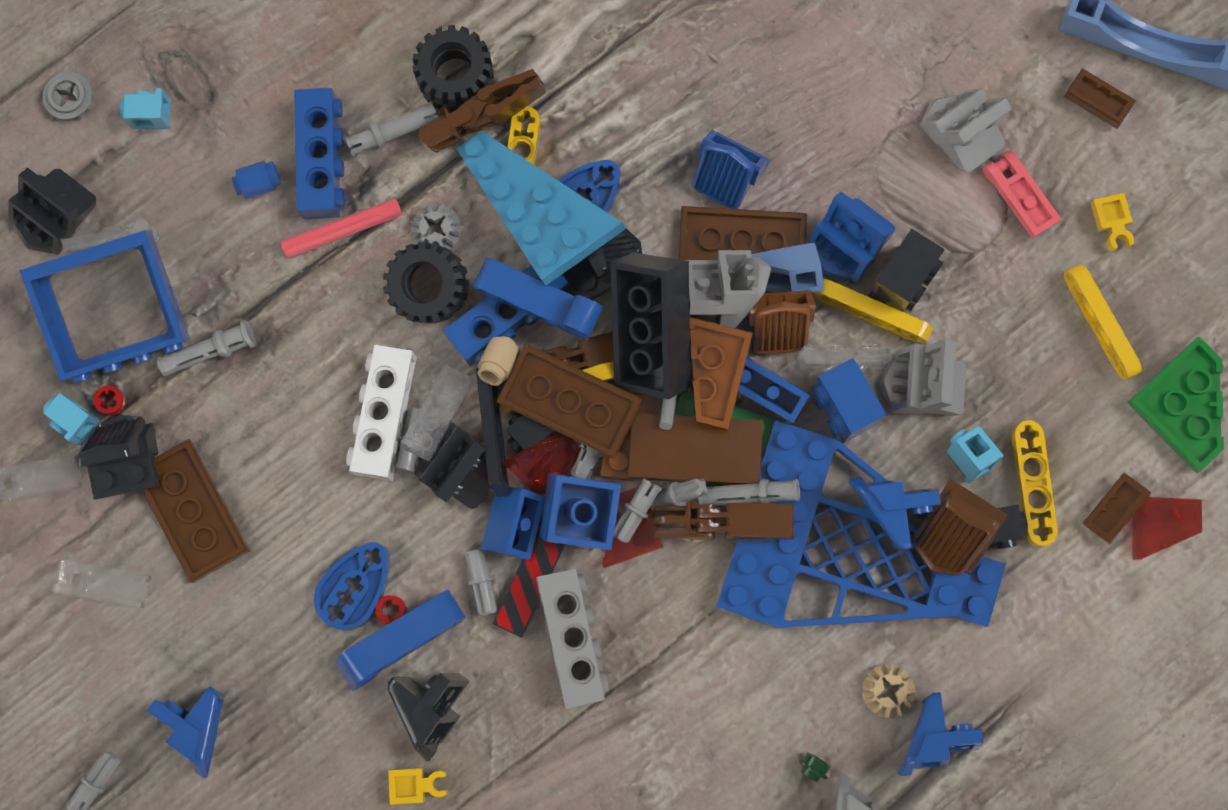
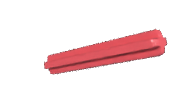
M391 199L282 240L281 247L285 256L291 258L402 215V211L398 201Z

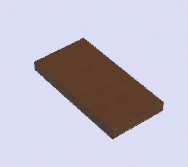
M681 206L678 260H717L718 250H751V254L806 244L807 213Z
M525 343L496 402L615 459L643 399Z
M636 414L631 424L628 479L643 480L645 478L654 481L686 482L695 478H702L706 481V484L738 485L760 483L763 420L731 419L729 429L698 422L695 416L674 415L672 428L664 430L659 427L660 414Z
M187 439L155 457L160 486L145 489L142 492L190 583L197 582L250 552L246 541L192 440Z

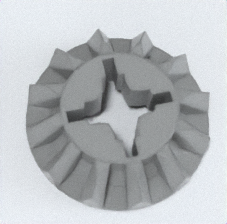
M64 72L54 76L48 81L43 91V103L47 111L55 118L67 121L75 117L82 118V113L86 109H91L90 102L94 97L91 84L82 75L74 72ZM73 91L77 101L68 100L66 102L59 93L71 94Z
M428 204L426 208L417 211L414 220L411 222V235L416 244L418 242H427L451 249L460 238L461 223L453 209L445 207L443 204ZM429 220L435 224L443 221L441 229L445 236L437 232L428 234L431 229L427 221Z

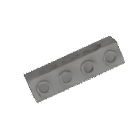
M576 568L536 577L564 708L569 709L605 700L604 692L609 691L605 671L599 672L596 659L602 658L598 639L591 638L589 626L594 625L591 607H585L582 594L587 593L583 573L577 574ZM563 595H570L575 601L573 611L568 614H562L557 608V601ZM572 627L578 628L582 633V640L576 646H568L564 641L565 632ZM579 660L586 661L589 665V672L582 679L574 678L571 673L573 664Z

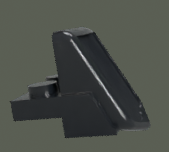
M26 168L18 175V193L8 201V217L15 222V227L26 248L59 255L76 234L78 226L96 206V196L61 169H54L44 177Z
M626 228L567 270L565 274L576 294L594 300L610 291L611 261L633 252L643 254L641 241Z
M119 415L97 426L77 454V467L88 468L94 500L160 486L154 455H159L153 423L146 424L142 417Z
M452 421L448 427L442 428L424 440L419 467L414 473L419 481L430 487L434 494L446 503L452 496L470 509L477 508L491 489L488 482L485 447L475 437Z
M460 673L435 674L429 679L424 688L410 677L393 676L388 682L389 695L414 749L427 762L432 759L437 752L439 743L444 741L461 717L451 709L470 682Z

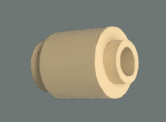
M506 336L491 338L478 363V376L481 380L490 385L497 386L502 381L508 379L520 354L516 343Z

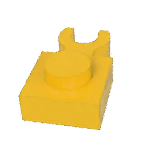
M1125 193L1093 199L1090 204L1098 232L1108 231L1109 234L1106 241L1108 250L1114 252L1118 248L1116 238H1121L1124 241L1126 249L1134 245L1132 233L1125 228L1133 223Z
M423 767L388 770L390 805L425 802V792H429L434 797H443L448 794L447 789L438 790L434 785L436 778L447 776L446 771H435L429 777H424Z

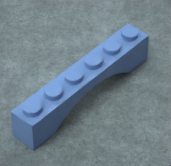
M1111 0L1068 1L1058 27L1059 31L1228 90V40L1194 38L1156 28L1127 14Z
M815 242L751 254L752 257H760L771 267L766 291L792 292L811 290L812 293L824 291L821 262Z

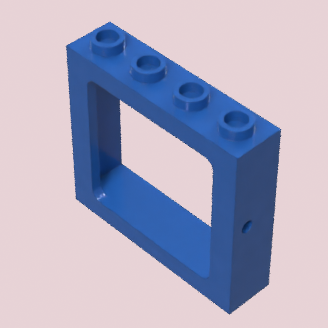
M151 230L140 231L19 270L60 381L71 378L73 384L92 378L90 371L101 368L103 374L122 368L121 361L130 358L136 364L153 358L151 352L163 348L165 354L182 349V342L190 339ZM134 249L139 250L168 327L167 332L163 335L86 360L80 359L76 353L51 285L52 276Z

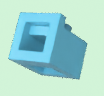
M156 88L155 94L149 91H136L135 94H124V99L120 101L119 105L120 115L132 129H170L171 99L162 88Z
M60 392L57 396L52 397L43 408V413L52 419L49 425L64 435L65 439L77 445L82 444L100 421L72 398Z
M980 426L975 427L969 432L966 429H962L949 440L952 445L946 451L966 475L964 480L968 485L992 470L1004 456Z

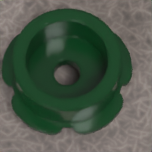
M807 752L804 759L799 760V763L803 766L800 772L815 782H818L820 777L828 779L826 774L831 766L819 757Z

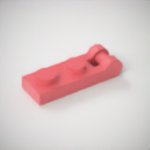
M1009 150L1001 155L999 161L995 163L991 161L983 166L982 170L985 177L994 184L1030 237L1034 239L1059 223L1061 218L1015 153ZM1006 170L1011 171L1013 176L1006 179L1003 172Z

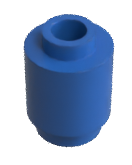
M261 161L236 169V176L232 177L237 195L243 194L246 200L275 191V187L281 185L280 177L273 161L268 163Z

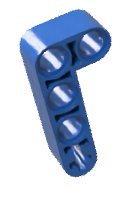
M488 257L485 258L472 286L485 295L584 340L589 339L603 309L602 305L581 295L572 296Z
M446 590L351 646L337 657L335 663L351 690H357L377 677L382 670L455 627L466 617L450 591Z

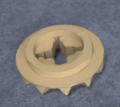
M892 664L877 666L866 675L862 685V695L865 704L878 716L885 718L902 716L913 706L916 690L913 678L904 668ZM882 678L889 685L901 684V687L894 692L896 704L889 697L877 699L876 696L880 695L885 689Z

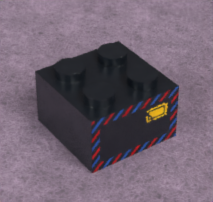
M911 228L867 297L902 312L905 309L911 312L927 289L922 284L928 286L944 262L939 258L945 249Z

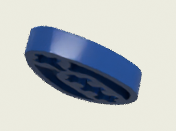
M602 160L578 167L558 181L576 193L582 192L586 194L589 191L590 202L608 213L618 193L620 169L615 162ZM603 170L607 173L611 170L613 180L604 179L598 184L601 179L600 171Z
M377 542L367 543L353 549L329 568L317 584L314 593L315 609L323 622L336 629L353 630L365 625L376 612V605L385 593L389 577L390 554L385 546ZM379 549L378 556L382 559L379 564L372 563L365 571L370 560L366 556L369 551L375 552ZM360 576L362 578L360 584L364 586L361 591H353L351 594V598L354 600L352 605L345 604L341 611L345 614L344 618H336L333 621L331 619L333 613L329 611L332 606H340L342 603V599L339 597L340 593H348L351 589L348 581L351 578L357 579Z

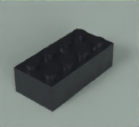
M635 252L611 261L614 386L623 390L671 399L690 388L689 261Z

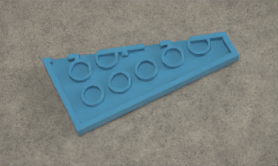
M480 131L457 148L462 159L545 285H548L626 229L621 221L483 131Z

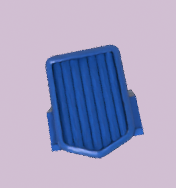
M711 130L702 141L697 156L700 158L692 181V187L719 204L731 209H738L750 185L754 186L766 171L771 160Z
M840 192L833 198L824 219L816 225L808 243L815 242L823 277L847 282L853 280L857 283L875 262L882 247L892 237L895 226L860 199H851L843 192Z
M861 477L849 480V484L857 491L891 540V545L896 548L911 549L906 509L909 508V512L913 514L933 511L932 505L941 504L939 490L933 488L904 492L903 481L897 479L865 483Z
M211 686L204 692L189 713L179 704L169 699L165 702L155 699L147 709L149 713L174 730L166 743L192 761L195 773L202 778H207L224 702L222 694Z
M941 693L930 694L922 701L924 705L904 763L898 770V775L909 776L912 774L913 769L945 767L950 762V752L978 750L984 743L982 729L973 730L972 724H960L951 726L952 729L946 732Z

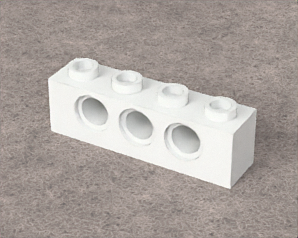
M374 345L373 353H368L365 371L369 372L367 384H362L360 389L359 402L363 404L361 414L356 415L354 419L353 434H356L354 447L350 446L346 460L347 466H350L349 471L354 475L393 481L394 467L397 462L401 441L399 436H402L417 359L411 350ZM390 374L394 376V382L389 388L379 387V381L384 375ZM381 405L387 406L388 413L386 417L381 420H375L373 418L374 410ZM375 436L381 437V447L374 452L368 451L367 443L369 439Z

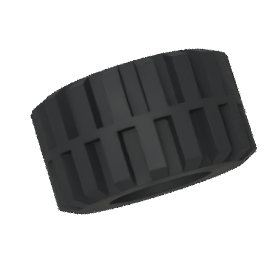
M448 25V30L442 31V27L435 29V35L432 36L428 33L424 36L425 43L419 42L416 46L418 54H413L414 66L412 67L420 92L423 93L428 103L432 101L433 106L439 110L444 106V108L452 113L453 108L460 107L475 96L478 90L493 84L494 70L487 45L484 40L480 41L477 33L469 34V30L466 27L461 26L459 31L456 30L455 25ZM462 59L471 64L469 71L460 79L444 80L437 76L440 66L448 60Z
M418 242L416 245L409 244L405 246V250H398L394 254L396 256L394 261L389 260L386 265L390 268L389 272L383 275V280H387V286L383 287L384 294L389 295L390 298L387 302L390 306L396 308L395 312L398 315L405 316L406 320L412 322L438 323L443 319L451 318L453 316L452 313L462 308L460 304L468 296L465 290L466 287H469V280L465 276L468 273L467 269L461 265L460 262L462 260L458 255H454L446 247L427 242ZM424 264L435 266L441 273L443 281L440 294L431 302L419 301L411 289V279L414 272Z

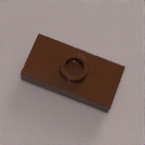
M1083 68L1063 96L1116 129L1122 124L1136 102L1132 97Z
M1123 473L1082 524L1110 545L1149 498L1151 491Z

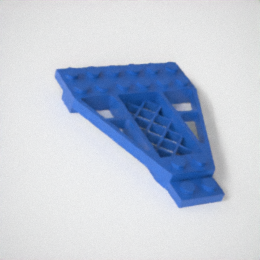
M777 420L774 421L761 462L760 480L768 479L769 482L798 479L800 486L799 501L771 502L795 505V539L737 541L716 608L775 628L955 617L988 627L1006 566L1005 563L982 557L970 575L964 573L955 576L932 572L928 585L920 571L926 568L927 565L923 564L918 567L909 549H901L888 557L886 556L878 539L887 534L883 532L875 536L868 521L880 524L866 504L864 508H858L827 498L822 493L835 451L839 452L873 480L872 483L888 480L840 441ZM817 505L828 508L815 515ZM837 511L859 519L844 526ZM831 512L839 529L823 536L815 519ZM928 512L916 515L923 520ZM862 522L871 539L855 547L847 529ZM908 524L910 535L914 536L918 527ZM812 525L819 540L805 546ZM842 532L850 550L835 557L826 540ZM873 542L882 560L866 567L857 550ZM916 542L911 544V548L916 546ZM822 543L830 560L814 568L806 550ZM904 552L913 570L897 577L889 560ZM853 553L861 571L846 578L837 560ZM802 556H803V558H804L806 564L808 565V567H807V566H804V565H800V561H801ZM832 563L839 577L819 571V569ZM884 563L893 580L877 588L868 570ZM915 573L924 591L909 598L900 581ZM797 574L838 586L839 593L831 618L793 621L784 619L786 606ZM864 574L870 587L850 580ZM895 584L902 597L881 590ZM847 590L908 609L907 612L900 614L839 616ZM925 595L923 604L913 601Z

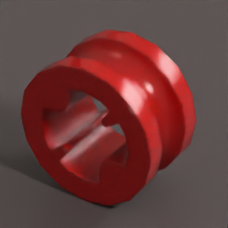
M113 386L99 388L93 397L95 408L108 416L119 414L125 406L126 399L124 394ZM111 393H115L113 399L117 401L114 407L108 405V409H105L106 403L103 401V397L106 394L111 396Z
M394 595L382 597L376 605L377 618L387 625L407 614L405 602ZM392 601L393 605L400 607V612L395 613L397 617L391 619L390 615L383 614V608H388L386 603Z

